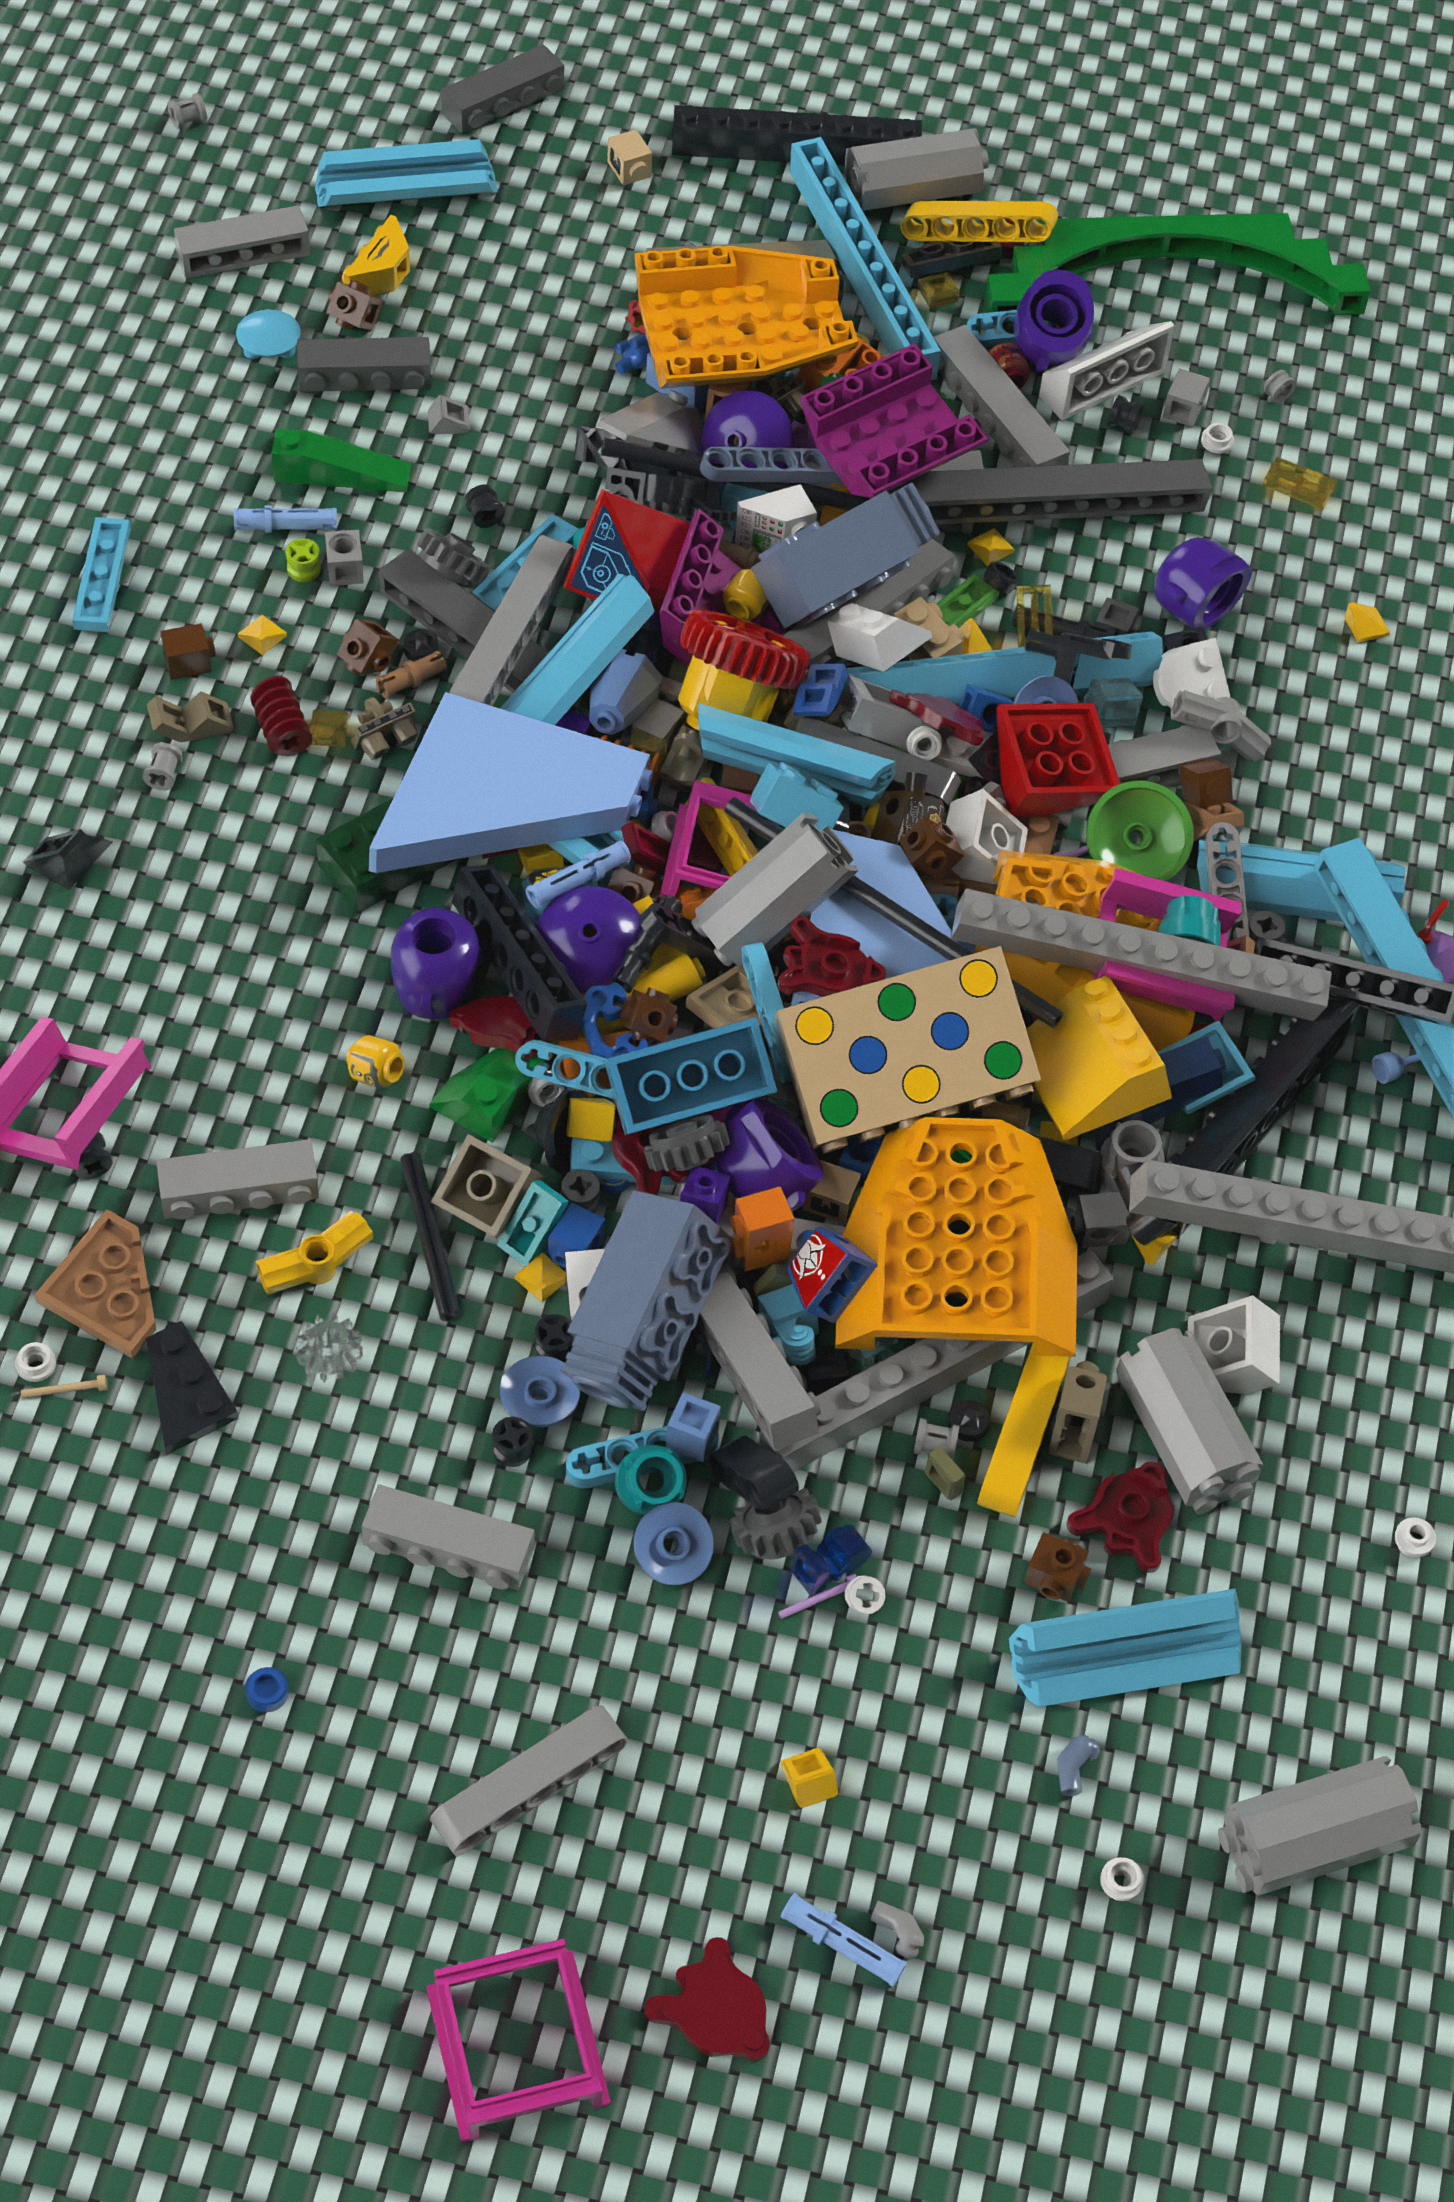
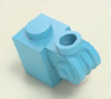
M791 1284L757 1296L758 1314L761 1313L764 1316L769 1327L771 1339H778L782 1344L786 1360L793 1365H806L812 1362L816 1356L814 1335L819 1334L818 1317L805 1312L794 1285Z

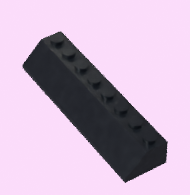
M674 105L672 155L790 162L792 143L821 137L836 165L845 166L847 148L922 136V120Z
M1354 999L1328 1000L1327 1007L1314 1021L1293 1017L1289 1024V1031L1285 1035L1280 1032L1272 1041L1268 1049L1269 1054L1265 1058L1259 1056L1251 1065L1250 1070L1254 1074L1255 1080L1227 1095L1229 1100L1223 1106L1217 1104L1207 1117L1206 1123L1208 1124L1202 1131L1196 1128L1185 1143L1186 1149L1182 1154L1174 1153L1167 1163L1233 1176L1345 1045L1359 1002ZM1178 1222L1177 1226L1171 1230L1177 1233V1238L1179 1239L1191 1224Z

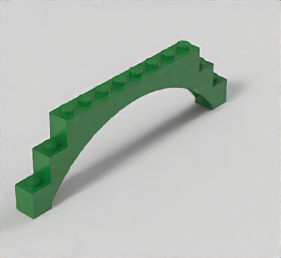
M1288 213L1058 218L1050 236L1045 241L1037 242V246H1014L1011 273L988 274L984 299L987 313L1018 310L1020 301L1027 289L1043 272L1057 269L1080 275L1114 263L1156 257L1214 260L1256 270L1287 282L1310 294L1332 309L1333 315H1364L1371 290L1364 264L1332 265L1326 238L1295 239ZM1040 219V224L1046 225V223ZM1006 321L1003 324H1014V322Z

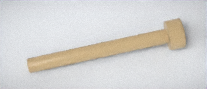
M98 1375L97 1380L21 1390V1397L27 1398L98 1388L99 1391H107L106 1375Z

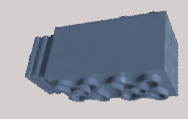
M910 483L890 495L886 490L821 527L817 521L806 526L759 554L758 556L761 561L751 567V570L764 589L765 595L784 629L794 623L797 624L798 628H801L912 565L909 558L920 552L918 547L939 536L940 531L933 520L928 506L920 497L914 484Z
M633 1190L567 1332L575 1339L572 1343L573 1348L571 1352H568L566 1356L567 1361L565 1365H562L560 1371L572 1379V1383L579 1390L599 1401L619 1408L631 1407L645 1411L647 1399H650L652 1396L653 1386L657 1385L659 1379L669 1381L675 1367L678 1365L690 1333L696 1326L701 1309L707 1296L712 1291L716 1276L729 1253L733 1238L694 1204Z

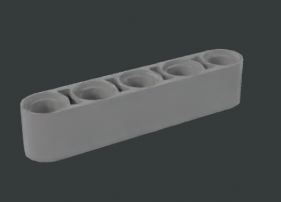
M603 1705L593 1707L446 1801L433 1812L430 1821L455 1856L462 1855L613 1758L626 1746L628 1739Z

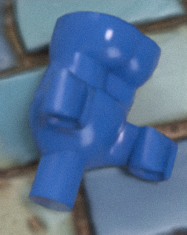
M646 333L645 335H636L629 339V341L623 340L614 345L615 351L619 355L623 354L624 356L623 359L615 363V367L620 374H624L631 369L647 368V354L650 353Z

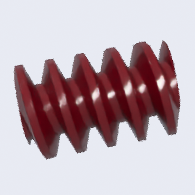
M272 676L258 683L252 690L250 700L255 710V715L259 720V725L263 730V735L267 740L268 748L280 756L296 755L306 750L312 742V733L308 730V723L304 720V713L300 710V704L296 699L291 682L283 676Z

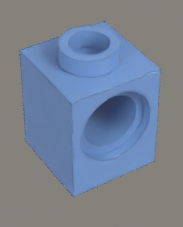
M683 1392L667 1425L666 1448L704 1462L719 1429L721 1406Z

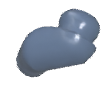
M1086 1735L1074 1737L1058 1756L1057 1767L1062 1795L1075 1796L1082 1793L1079 1768L1086 1761L1091 1762L1098 1757L1100 1748L1096 1740Z

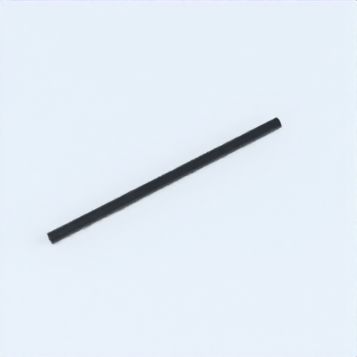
M604 437L601 454L706 478L700 471L702 459ZM709 461L716 468L725 467L724 464ZM726 482L769 493L801 484L811 502L848 511L871 499L807 483ZM963 523L937 524L936 526L940 532L959 536Z
M733 797L726 805L725 813L769 842L784 830L736 797ZM855 875L840 887L948 960L973 954ZM1011 978L1019 1007L1051 1028H1055L1062 1019L1063 1012Z

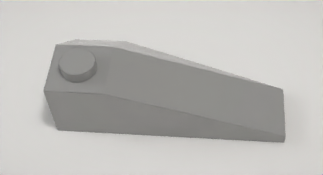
M670 390V393L656 392L600 419L598 423L600 428L624 441L651 448L654 445L672 453H675L676 449L682 448L685 449L683 454L698 459L703 458V425L698 409L687 403L689 398L686 395L675 390Z

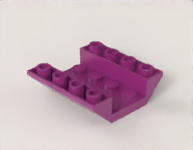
M915 343L800 397V402L816 447L853 495L873 498L886 490L889 491L988 443L989 438L972 416L968 415L958 420L931 385L933 366Z
M700 509L695 511L659 612L663 647L687 666H689L693 654H689L687 650L683 649L679 641L686 618H688L691 611L697 609L714 610L721 614L726 613L730 615L725 608L723 592L735 574L742 570L718 550L724 529ZM771 604L767 606L759 618L749 620L764 628L772 629L773 632L778 634H785L786 628L784 629Z

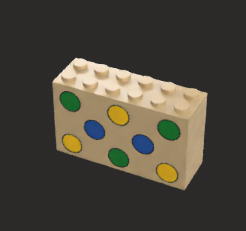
M1001 946L777 1010L773 1018L810 1144L814 1149L821 1147L823 1154L845 1148L848 1145V1139L858 1137L860 1143L874 1140L885 1134V1128L895 1126L896 1130L899 1128L901 1130L912 1126L915 1121L931 1115L936 1118H949L955 1116V1114L959 1113L958 1107L968 1105L970 1111L990 1106L992 1103L997 1102L995 1096L1005 1094L1006 1100H1011L1027 1095L1029 1092L1034 1091L1032 1085L1041 1080Z

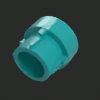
M1182 895L1173 899L1168 904L1167 914L1164 915L1163 922L1159 925L1157 932L1220 946L1221 923L1218 920V908H1215L1205 898Z
M659 1445L639 1447L628 1453L617 1467L615 1474L617 1495L623 1505L636 1514L644 1516L649 1510L658 1505L679 1502L685 1494L687 1483L686 1471L679 1457L670 1448ZM646 1469L656 1471L661 1478V1485L655 1492L645 1490L640 1483V1476Z

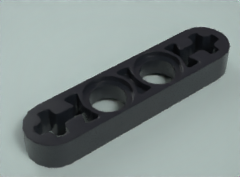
M657 903L651 904L639 916L642 928L655 940L692 958L697 957L699 961L723 973L737 966L735 963L726 966L717 958L714 953L715 945L708 937L705 938L696 931L691 923L692 920Z

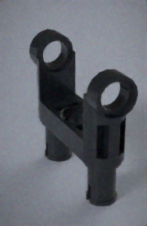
M1034 629L1029 630L1027 639L1041 642V644L1032 641L1025 644V651L1027 652L1031 651L1055 657L1056 666L1053 676L1065 680L1072 688L1081 654L1111 660V658L1129 660L1132 649L1131 644L1111 639L1098 640L1067 632L1056 636L1035 631ZM1104 732L1107 744L1109 745L1112 734Z

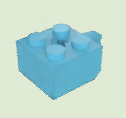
M781 761L779 766L768 762L750 799L757 812L786 828L802 813H811L820 819L815 826L820 830L828 826L832 830L844 809L836 799L838 794L831 790L832 787L814 777L811 782L806 781V777L800 774V770L786 762Z

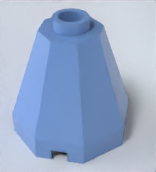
M621 649L591 683L589 688V721L598 732L613 735L637 721L656 699L660 700L661 693L659 692L663 676L646 655L635 653L634 656L625 654L627 650Z

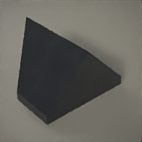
M82 829L45 838L23 863L33 871L70 890L113 841L87 835Z

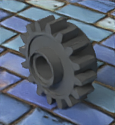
M425 528L417 541L418 547L422 549L419 556L427 564L462 585L470 586L472 581L481 583L490 569L488 564L473 554L475 548L470 543L453 533L443 536L436 530L433 531L430 528Z
M711 1115L692 1116L672 1122L654 1131L649 1136L650 1145L644 1147V1154L649 1169H654L655 1172L663 1169L670 1171L675 1167L678 1171L689 1170L706 1163L710 1158L714 1157L713 1153L724 1151V1147L730 1145L729 1136L724 1122L714 1121Z
M806 1488L799 1490L764 1511L744 1500L746 1507L735 1508L736 1517L730 1519L731 1530L737 1547L742 1546L745 1554L751 1553L761 1559H779L800 1551L812 1540L814 1534L818 1532L816 1525L822 1523L814 1494L809 1495Z

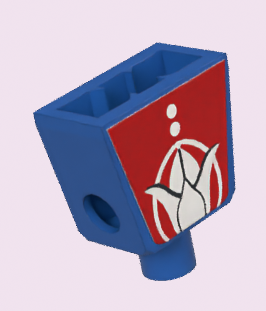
M818 1227L815 1230L803 1231L797 1237L796 1245L800 1250L788 1265V1273L805 1312L835 1323L875 1270L877 1264L846 1237L823 1227Z

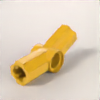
M350 1211L322 1234L310 1235L301 1242L300 1247L257 1260L256 1266L264 1291L269 1295L305 1282L317 1285L329 1282L335 1276L336 1268L373 1239V1231L360 1214ZM318 1257L324 1258V1260L322 1261H311L312 1259Z

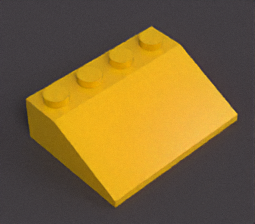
M1103 976L1073 988L1060 999L1054 1007L1063 1012V1017L1055 1028H1051L1037 1019L1026 1029L1041 1080L1035 1083L1033 1087L1064 1141L1172 1098L1165 1064L1109 977Z

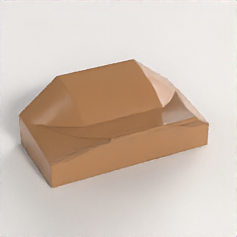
M1188 801L1184 802L1193 824V843L1206 837L1209 829L1216 823L1225 822L1233 825L1239 835L1245 826L1244 812L1229 802L1200 808Z

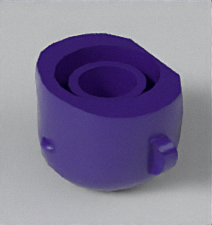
M1056 269L1043 272L1032 282L1021 299L1014 319L1015 340L1027 361L1036 366L1035 371L1043 373L1046 369L1057 367L1077 358L1082 354L1087 342L1092 338L1091 328L1094 320V304L1091 290L1086 281L1066 270ZM1044 321L1057 322L1061 329L1052 328Z
M1199 537L1189 539L1177 546L1159 567L1154 583L1156 601L1162 608L1190 628L1202 627L1205 630L1220 621L1235 607L1249 585L1253 570L1241 557L1217 541Z
M431 907L414 912L402 923L393 939L391 946V975L398 999L407 1012L419 1018L430 1020L448 1018L449 1012L452 1009L468 1003L475 989L478 964H480L483 957L474 927L461 914L440 907Z
M755 1098L745 1106H732L727 1112L725 1127L730 1145L725 1146L724 1151L714 1153L718 1172L731 1175L729 1191L738 1199L781 1186L791 1212L800 1208L805 1201V1196L824 1177L823 1167L814 1148L797 1125L773 1103Z

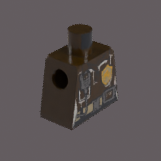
M907 772L904 791H886L883 793L871 839L901 846L899 840L924 816L937 824L939 822L944 823L943 801L925 795L928 775Z

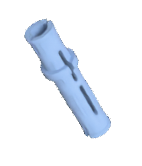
M265 505V508L256 509L234 508V530L257 529L265 530V533H272V530L281 529L337 530V508L280 509L272 508V505Z
M619 840L597 853L589 852L583 856V860L533 885L527 886V897L535 908H539L541 905L592 879L594 881L603 879L606 872L630 862V851L626 844Z
M796 1893L791 1896L782 1911V1919L788 1920L814 1936L812 1941L818 1945L825 1943L851 1959L854 1963L888 1982L890 1986H895L907 1965L906 1961L900 1960L871 1940L837 1921L838 1915L829 1911L826 1914L800 1898Z

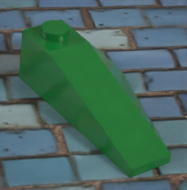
M288 428L276 429L271 452L274 482L406 493L408 491L411 463L318 431Z
M557 1041V1042H549V1043H550V1044H554V1045H558V1042H559V1041ZM495 1048L450 1077L429 1103V1107L493 1143L529 1098L527 1088L533 1077L522 1074L517 1068L515 1052L504 1048ZM552 1053L550 1060L539 1058L538 1054L526 1059L530 1060L529 1066L532 1068L538 1063L549 1064L550 1066L547 1071H550L557 1054Z

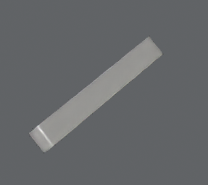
M544 535L539 536L449 692L450 694L493 706L565 579L574 559V545Z

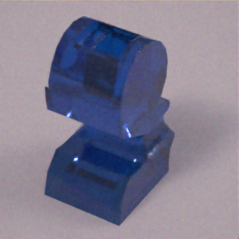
M852 1524L842 1527L838 1526L825 1536L818 1545L816 1552L810 1545L804 1544L797 1547L789 1569L811 1597L814 1594L821 1593L831 1581H839L843 1574L850 1573L859 1568L871 1556L872 1549Z

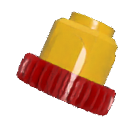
M697 609L691 611L688 618H686L679 640L683 649L687 650L689 654H693L678 696L682 709L688 713L686 722L699 731L698 703L767 723L780 687L783 689H793L798 687L803 680L810 658L808 652L800 644L785 638L784 635L773 632L772 629L754 624L749 620L746 621L726 613L721 614L714 610Z

